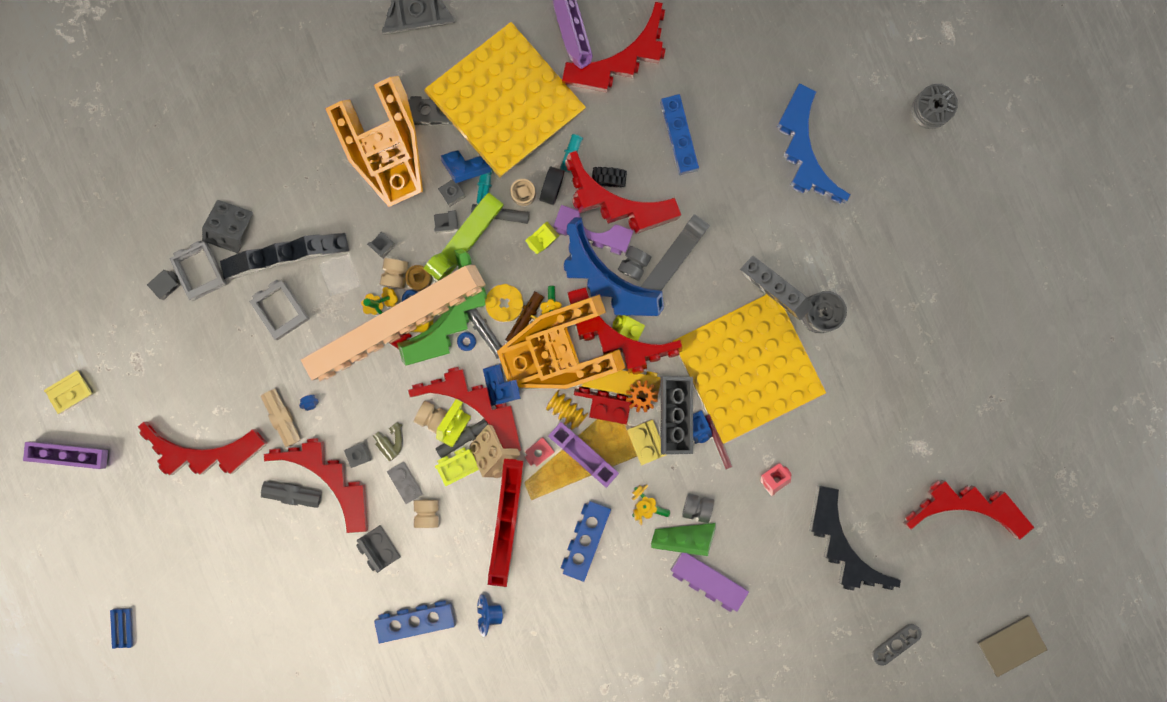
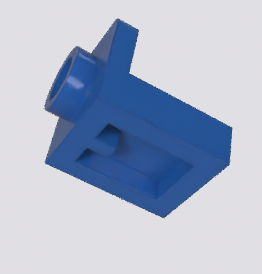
M701 410L693 414V440L695 444L705 443L712 437V433Z

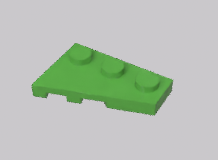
M716 523L655 529L651 548L708 556Z

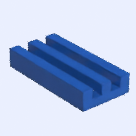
M131 608L110 610L112 649L132 648ZM116 613H118L119 644H117ZM123 613L126 614L127 643H124Z

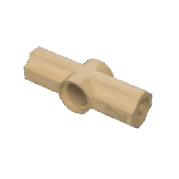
M273 389L262 394L261 398L269 413V420L274 429L278 431L285 447L299 442L301 438L293 424V417L289 409L284 406L277 390Z

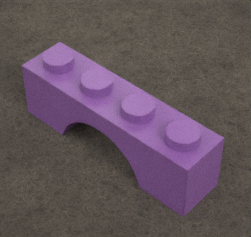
M561 205L553 226L557 229L556 232L567 236V225L574 217H580L579 211ZM617 224L603 233H594L584 227L587 239L593 242V246L603 249L604 246L611 249L610 252L617 255L626 253L633 234V230Z
M562 422L548 435L552 441L575 459L604 487L607 488L619 474L618 471Z

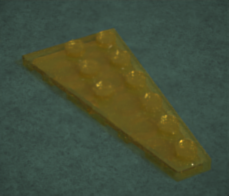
M597 419L578 435L582 441L612 467L637 457L624 424ZM562 449L527 479L524 484L530 499L534 500L587 478L591 474Z

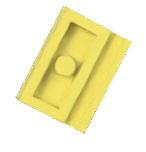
M79 370L44 390L57 414L63 413L93 394L84 378L80 375Z
M653 419L627 429L641 465L666 456L661 455V439Z

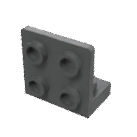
M217 200L202 227V241L239 253L241 237L253 212Z
M381 525L356 540L359 552L362 555L365 553L368 558L367 564L372 571L376 570L378 573L401 558Z

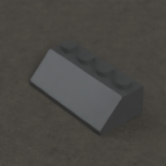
M661 376V455L693 454V377Z

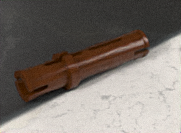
M534 291L529 302L523 306V311L510 333L505 338L507 342L527 327L532 319L530 316L537 314L536 311L545 298L544 296Z

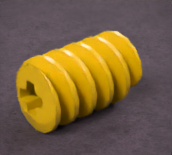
M558 390L548 402L546 410L549 411L553 408V416L559 413L558 420L566 418L565 425L572 423L571 430L576 427L578 428L589 413L587 412L582 415L584 409L576 410L578 404L570 405L572 400L570 398L564 401L565 394L563 393L558 396Z

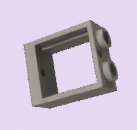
M201 241L191 244V248L184 251V249L174 252V256L169 258L188 299L191 301L228 285L209 244ZM205 251L217 278L192 289L180 262Z
M283 280L273 281L268 285L269 288L264 292L262 290L258 291L252 296L253 299L249 301L274 340L281 339L309 320V317ZM281 288L298 315L275 330L258 303Z

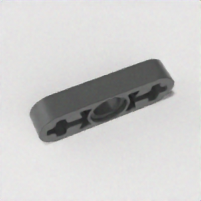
M914 624L906 625L874 649L872 653L873 661L880 666L887 665L920 640L922 635L920 628ZM909 629H916V636L914 638L909 636L906 639L909 642L906 644L905 640L901 638L900 635L903 634V636L906 637L909 635ZM896 639L902 642V647L899 650H894L891 646L892 642ZM886 646H888V649L891 652H893L892 655H890L889 652L885 654L884 661H882L881 659L877 660V658L879 657V652L883 654L886 651H888L887 649H885Z

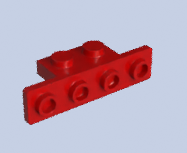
M579 387V389L574 390L575 396L592 399L589 418L627 425L630 411L629 406L634 403L633 400L626 402L627 395L617 394V396L609 395V392L598 390V393L591 392L590 388ZM637 397V399H641L642 402L646 401L644 398Z

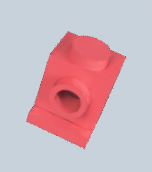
M542 437L525 451L527 454L525 459L531 466L533 464L538 466L555 451ZM535 450H541L542 455L540 457L535 456Z
M779 463L761 475L760 482L770 495L773 496L777 491L791 483L792 475L786 466L783 467ZM779 478L781 481L776 483L774 479Z

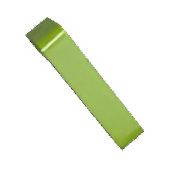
M487 193L442 252L431 257L423 269L438 281L450 275L457 267L454 250L463 249L468 253L503 208L504 204L491 193Z

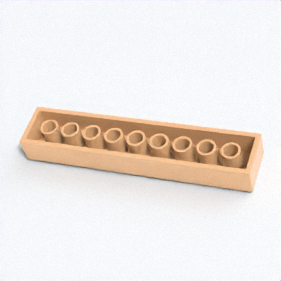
M475 265L464 266L301 359V362L311 380H327L335 376V372L343 371L352 366L351 362L361 361L368 357L367 353L377 352L384 348L383 344L392 343L400 339V334H408L417 329L416 325H424L433 320V315H442L449 311V306H457L466 301L465 297H473L481 293V288L486 286Z

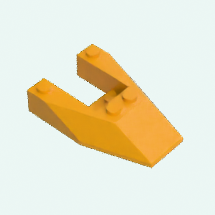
M399 76L389 77L374 84L390 121L367 132H364L350 99L339 101L325 108L348 161L388 207L423 192L416 130L407 94Z
M600 294L540 315L502 346L497 353L507 381L516 380L518 388L567 389L626 368L620 350L579 363L567 329L568 326L606 313Z

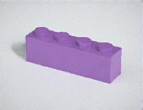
M29 441L25 442L23 461L106 469L108 449Z
M680 553L670 569L674 572L673 577L681 582L683 579L690 582L689 587L697 592L700 589L706 592L705 597L713 602L716 599L723 603L721 606L729 612L732 610L737 612L749 593L742 586L688 553Z

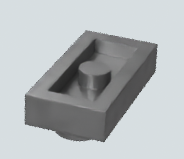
M404 462L387 471L405 504L423 495Z

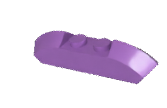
M553 0L557 22L559 23L567 54L571 61L582 69L591 63L593 55L577 0Z

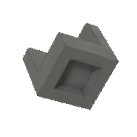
M456 210L434 215V231L436 234L459 230Z
M382 231L372 242L369 241L367 243L383 259L396 246Z

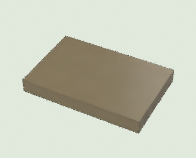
M1029 615L977 642L996 677L1007 673L1048 650Z

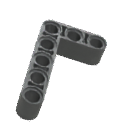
M694 214L641 287L662 291L710 225Z

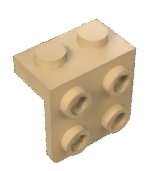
M487 425L476 437V440L470 444L471 452L482 477H502L504 458L517 460L520 456L518 449L502 448L492 425Z

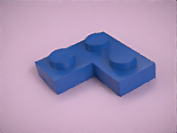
M459 150L441 155V162L455 183L491 172V167L481 156L465 161Z
M500 364L483 369L492 406L521 399L516 380L504 383Z

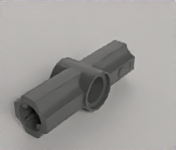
M264 481L261 488V498L281 501V503L298 506L299 504L318 508L321 500V491L305 489L293 484H278Z

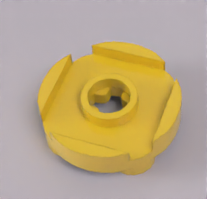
M508 284L497 285L487 294V299H485L486 310L496 321L511 322L522 312L523 297L514 286ZM502 298L504 300H509L508 308H501L499 306L501 304L500 300Z

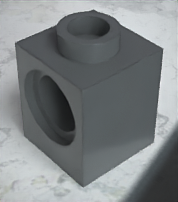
M453 179L438 188L449 207L466 197Z
M163 270L147 286L159 299L165 300L180 286V283L178 282V276L172 270L170 272Z
M365 443L344 450L350 468L371 461Z

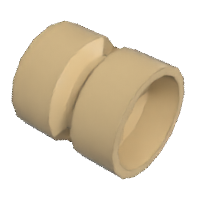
M518 179L511 186L510 192L514 203L523 207L533 203L536 191L531 181Z
M384 258L382 269L385 273L381 274L380 285L404 289L406 280L403 275L407 272L409 262Z
M424 401L413 422L422 427L427 426L429 431L436 434L437 428L447 412L441 408L435 409V405Z
M414 500V512L417 513L414 516V528L439 527V518L435 515L439 511V500Z

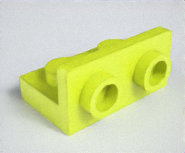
M455 399L436 432V439L450 447L455 445L471 419V416L462 410L463 402Z

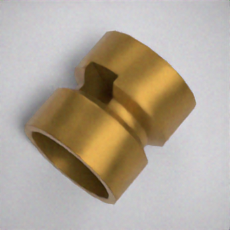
M414 265L405 274L406 283L413 290L422 291L432 284V275L423 269L424 266Z

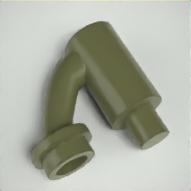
M396 422L389 428L390 433L395 434L394 445L386 436L383 437L380 432L373 435L377 441L375 445L389 462L399 455L402 448L400 428L403 425L399 424V422Z

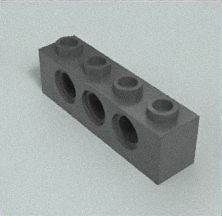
M411 96L408 99L414 125H453L445 114L440 113L439 107L430 97L429 99H422L421 96ZM429 106L431 108L430 112L426 115L422 114V107Z
M752 256L740 269L750 282L798 320H801L813 307L804 294L755 256Z

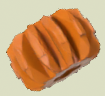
M637 380L638 388L631 384L630 387L634 391H626V394L632 395L631 398L626 399V402L632 400L634 402L629 407L632 409L635 405H638L636 412H640V408L643 406V411L646 413V405L653 409L654 405L650 402H658V399L652 398V395H657L658 391L651 393L650 390L655 385L652 384L647 388V380L644 381L643 387H641L640 380ZM639 391H642L643 394L647 393L646 401L642 402L641 399H637Z

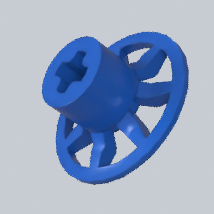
M481 594L477 602V612L482 617L478 619L477 624L481 636L485 637L488 633L489 625L502 623L503 613L501 605H488L485 595Z

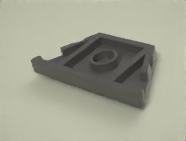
M391 0L382 33L389 34L455 23V19L442 0Z

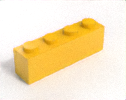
M620 370L582 383L581 387L628 395L626 394L627 390L634 391L630 387L631 384L638 388L637 380H640L641 387H643L644 381L647 380V388L652 384L655 385L650 390L651 393L654 391L659 393L661 377H657L658 373L647 371L646 375H633V373L628 374V370ZM638 392L639 395L637 397L647 398V393ZM658 394L652 395V398L658 399Z

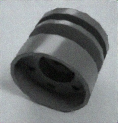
M943 84L927 86L914 98L912 103L914 120L920 126L927 129H936L943 126L956 113L958 108L957 97L948 86ZM936 101L939 103L937 109L934 108Z
M822 291L808 297L813 307L801 321L809 331L826 333L839 328L844 323L847 316V307L844 300L838 294L831 291ZM822 309V314L824 316L819 317L820 313L818 312V310Z

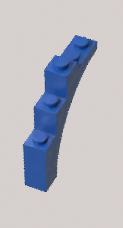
M799 83L777 125L781 133L790 136V134L794 135L783 155L787 157L786 160L795 165L797 163L800 164L790 185L794 186L793 189L802 194L804 192L808 193L811 187H813L814 192L823 196L827 194L831 196L832 201L838 204L846 203L851 194L838 187L825 174L818 164L811 147L809 115L816 91Z
M574 217L566 228L570 239V255L564 261V271H566L567 278L588 279L587 287L590 290L591 297L599 294L600 297H612L611 306L614 308V315L659 316L664 310L663 292L633 285L609 270L590 246L584 231L582 217Z

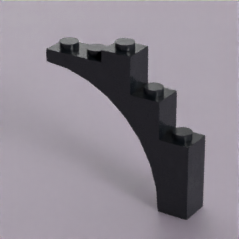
M345 233L310 235L290 242L274 243L262 249L246 250L221 260L220 264L224 279L240 278L251 273L292 262L349 252Z
M817 485L809 531L814 532L813 536L825 538V534L828 535L824 557L828 558L830 563L840 564V561H842L838 583L843 585V589L853 591L855 587H861V581H864V585L875 587V583L882 584V588L894 590V587L900 588V579L884 575L872 569L851 548L839 520V489Z

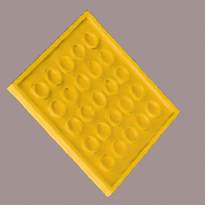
M512 22L494 34L424 90L499 178L586 108L565 83H562V79Z
M767 294L672 341L681 340L682 352H680L679 356L689 376L693 377L696 391L707 413L710 414L723 444L826 394L785 309Z

